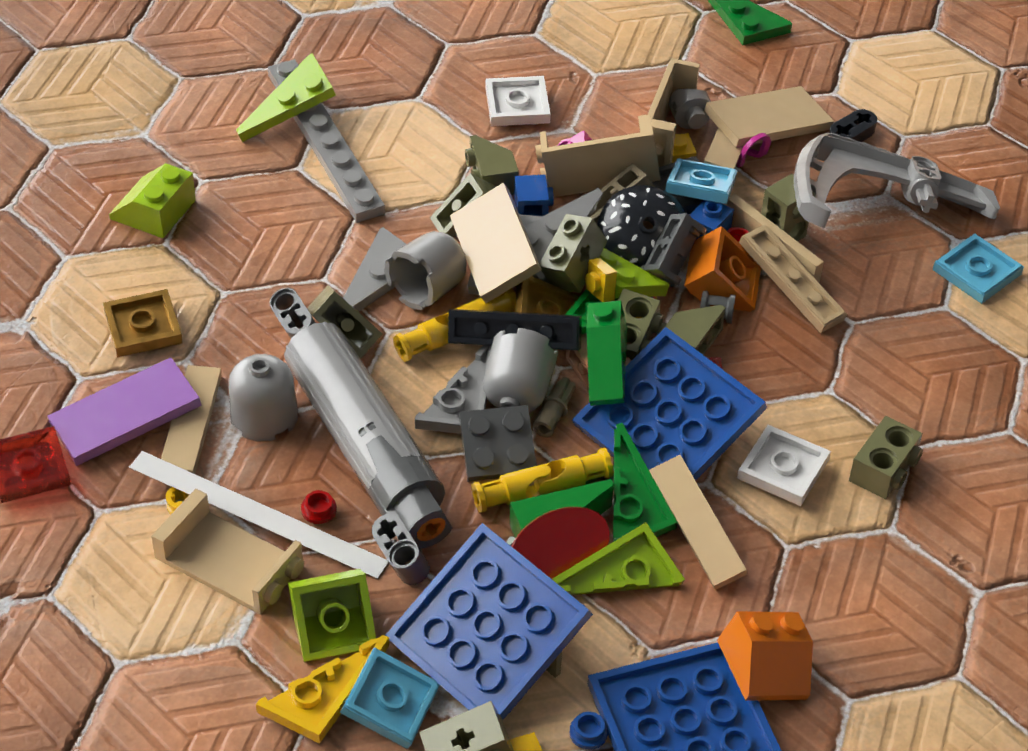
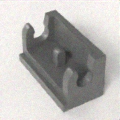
M687 213L671 214L643 269L666 281L669 287H674L675 284L679 286L682 279L678 274L696 238L700 234L705 235L707 229Z

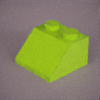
M167 163L143 176L109 214V219L164 238L196 201L193 173Z
M361 569L288 582L293 617L304 662L359 651V645L370 639H376L366 574Z

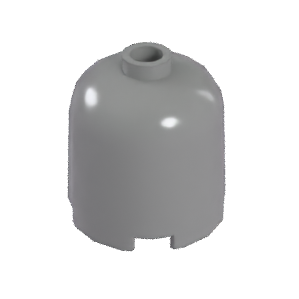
M432 231L421 235L394 251L385 261L384 272L388 285L390 287L395 285L398 292L402 295L399 300L412 309L422 310L435 303L461 282L466 273L467 261L463 249L453 237L443 232Z
M518 328L517 334H505L503 330L494 337L485 372L483 390L488 401L495 407L528 405L529 412H532L543 403L558 357V351L556 349L553 350L548 345L549 339L536 331Z
M254 354L244 358L234 366L229 376L231 424L242 431L244 438L254 441L275 440L276 434L284 432L287 428L288 431H291L298 420V406L294 377L288 365L276 356Z

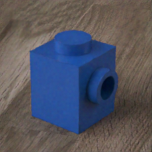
M546 175L515 176L514 202L519 214L544 216L549 213V206L554 204L553 187H547Z
M703 200L690 216L707 229L706 235L721 226L726 231L732 227L734 209L722 203Z

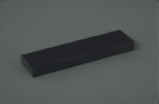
M450 309L448 343L492 346L494 337L500 331L504 330L505 334H517L518 328H524L546 336L549 339L548 345L552 349L579 351L581 349L582 316Z

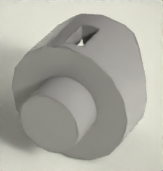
M677 89L670 96L669 106L676 123L680 127L699 129L710 119L704 112L706 103L711 102L706 91Z

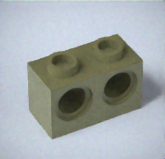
M790 174L765 189L761 214L796 241H799L806 237L809 222L804 220L798 211L794 191V174Z
M623 289L618 301H622L627 324V342L631 343L627 344L626 358L629 357L632 361L651 342L650 339L653 333L657 334L663 323L664 315L660 314V300Z
M885 416L853 459L849 481L887 499L894 488L897 490L901 488L907 477L908 471L906 470L909 466L915 468L923 454V449L919 447L923 433Z

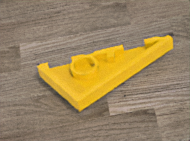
M382 635L377 639H370L359 645V652L342 661L338 657L313 670L307 677L298 678L289 683L288 690L270 700H267L266 697L261 698L256 703L257 713L320 744L341 715L340 711L371 651L375 647L385 653L389 648V637Z

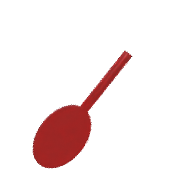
M564 507L547 512L531 521L517 535L511 547L553 579L609 544L610 531L606 520L596 511L584 507Z

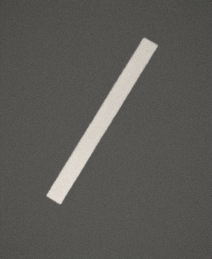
M141 451L129 467L189 495L196 488L207 494L209 504L287 539L297 540L305 547L354 569H361L364 573L378 579L388 563V560L144 451Z

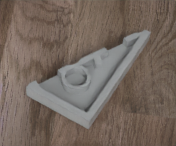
M599 188L524 226L539 263L566 214L583 217L593 214L599 200L603 196ZM542 271L533 275V277L546 282L547 280Z
M384 227L379 229L343 297L358 312L395 287V285L390 287L387 283L384 272L385 261L394 251L406 245V243Z
M483 345L475 353V360L467 368L463 366L447 382L446 388L440 390L433 397V404L424 413L419 412L415 416V429L461 434L459 412L486 408L487 396L483 390V383L492 346Z

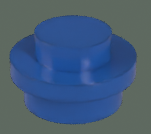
M583 712L571 722L569 734L576 746L592 750L601 747L606 742L608 730L603 718L599 714Z

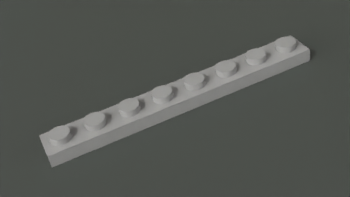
M295 59L268 66V76L275 88L298 66ZM320 103L294 116V120L355 222L358 223L385 215L384 203L323 104Z

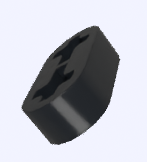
M856 110L833 123L829 133H835L863 142L875 133L877 116L869 110Z

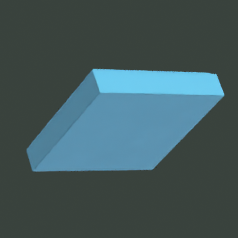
M678 158L667 180L665 191L671 194L727 204L736 181L737 170Z
M975 233L936 260L933 266V271L981 304L1022 275L1024 269L1023 265Z
M374 647L340 713L400 746L409 749L440 685L434 679Z

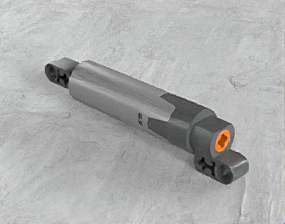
M282 288L277 290L270 298L269 304L291 339L284 353L286 364L382 515L372 526V535L378 546L404 583L408 585L421 583L427 578L430 566L420 549L439 543L453 529L440 508L445 496L444 485L341 329L333 323H316L294 289ZM397 536L399 541L393 544L391 539Z

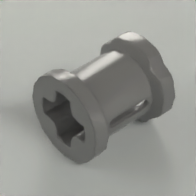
M703 290L700 308L710 307V305H722L726 307L724 320H726V323L732 324L736 295L731 294L729 297L709 295L708 291Z

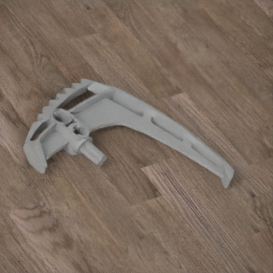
M824 133L809 141L802 149L795 165L794 191L798 211L804 220L825 228L831 210L825 205L828 193L838 180L850 173L868 175L901 183L905 199L921 206L922 211L925 213H929L930 208L936 210L938 207V196L972 209L991 219H996L1000 209L994 191L940 171L938 165L927 158L912 156L909 159L883 148L835 133ZM810 167L820 172L817 181L810 179Z

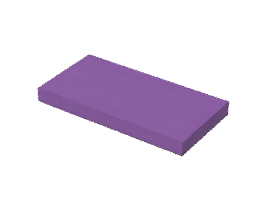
M170 357L64 407L47 417L73 462L78 466L202 405L199 396Z

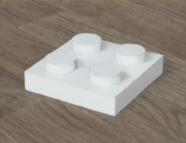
M544 76L485 79L491 126L550 123L551 114Z
M767 425L739 468L737 479L801 506L829 461L831 451L771 425Z

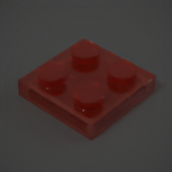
M55 426L0 439L1 503L71 485Z

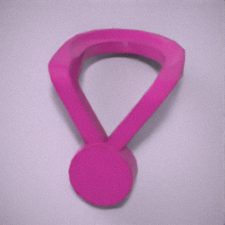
M766 133L755 135L743 146L736 164L737 168L744 165L746 155L760 158L768 153L771 139ZM763 140L759 151L751 149L754 143Z

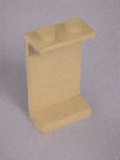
M670 58L648 112L651 115L659 167L671 164L673 159L676 124L666 122L670 111V96L677 89H697L700 67L698 63Z
M651 115L638 116L640 133L549 147L546 131L540 132L541 145H535L538 164L544 163V168H540L541 175H546L547 186L553 187L554 197L591 192L597 188L601 190L632 163L647 174L651 182L660 181Z
M196 488L151 536L154 556L157 560L260 615L269 604L272 605L277 602L283 588L291 579H296L300 575L304 566L301 542L295 540L286 551L279 549L210 513L207 494Z

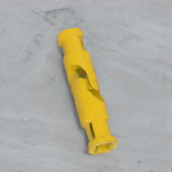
M511 288L488 303H485L480 297L456 309L515 312L516 293ZM449 312L418 324L417 329L404 335L399 333L393 337L394 347L402 361H410L412 356L425 350L433 351L449 344Z
M601 448L597 450V453L583 457L573 455L551 461L547 464L500 475L498 480L483 484L475 482L471 484L472 496L478 512L482 513L487 511V508L506 503L510 506V502L583 486L586 481L603 476L605 479L610 478L614 473L613 464L607 449Z

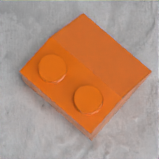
M721 226L695 240L690 251L684 286L690 294L696 296L700 301L703 290L708 291L709 295L729 297L731 294L736 295L734 310L751 312L755 310L761 267L743 246Z
M737 611L717 641L745 701L807 700L811 692L813 640L799 612Z

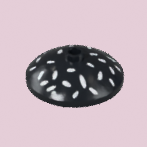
M644 185L632 186L617 192L606 202L600 212L597 225L608 240L604 247L605 249L643 269L670 215L683 214L686 211L676 198L662 189ZM644 221H649V222H651L652 225H653V228H652V229H646V228L643 226V222H644Z

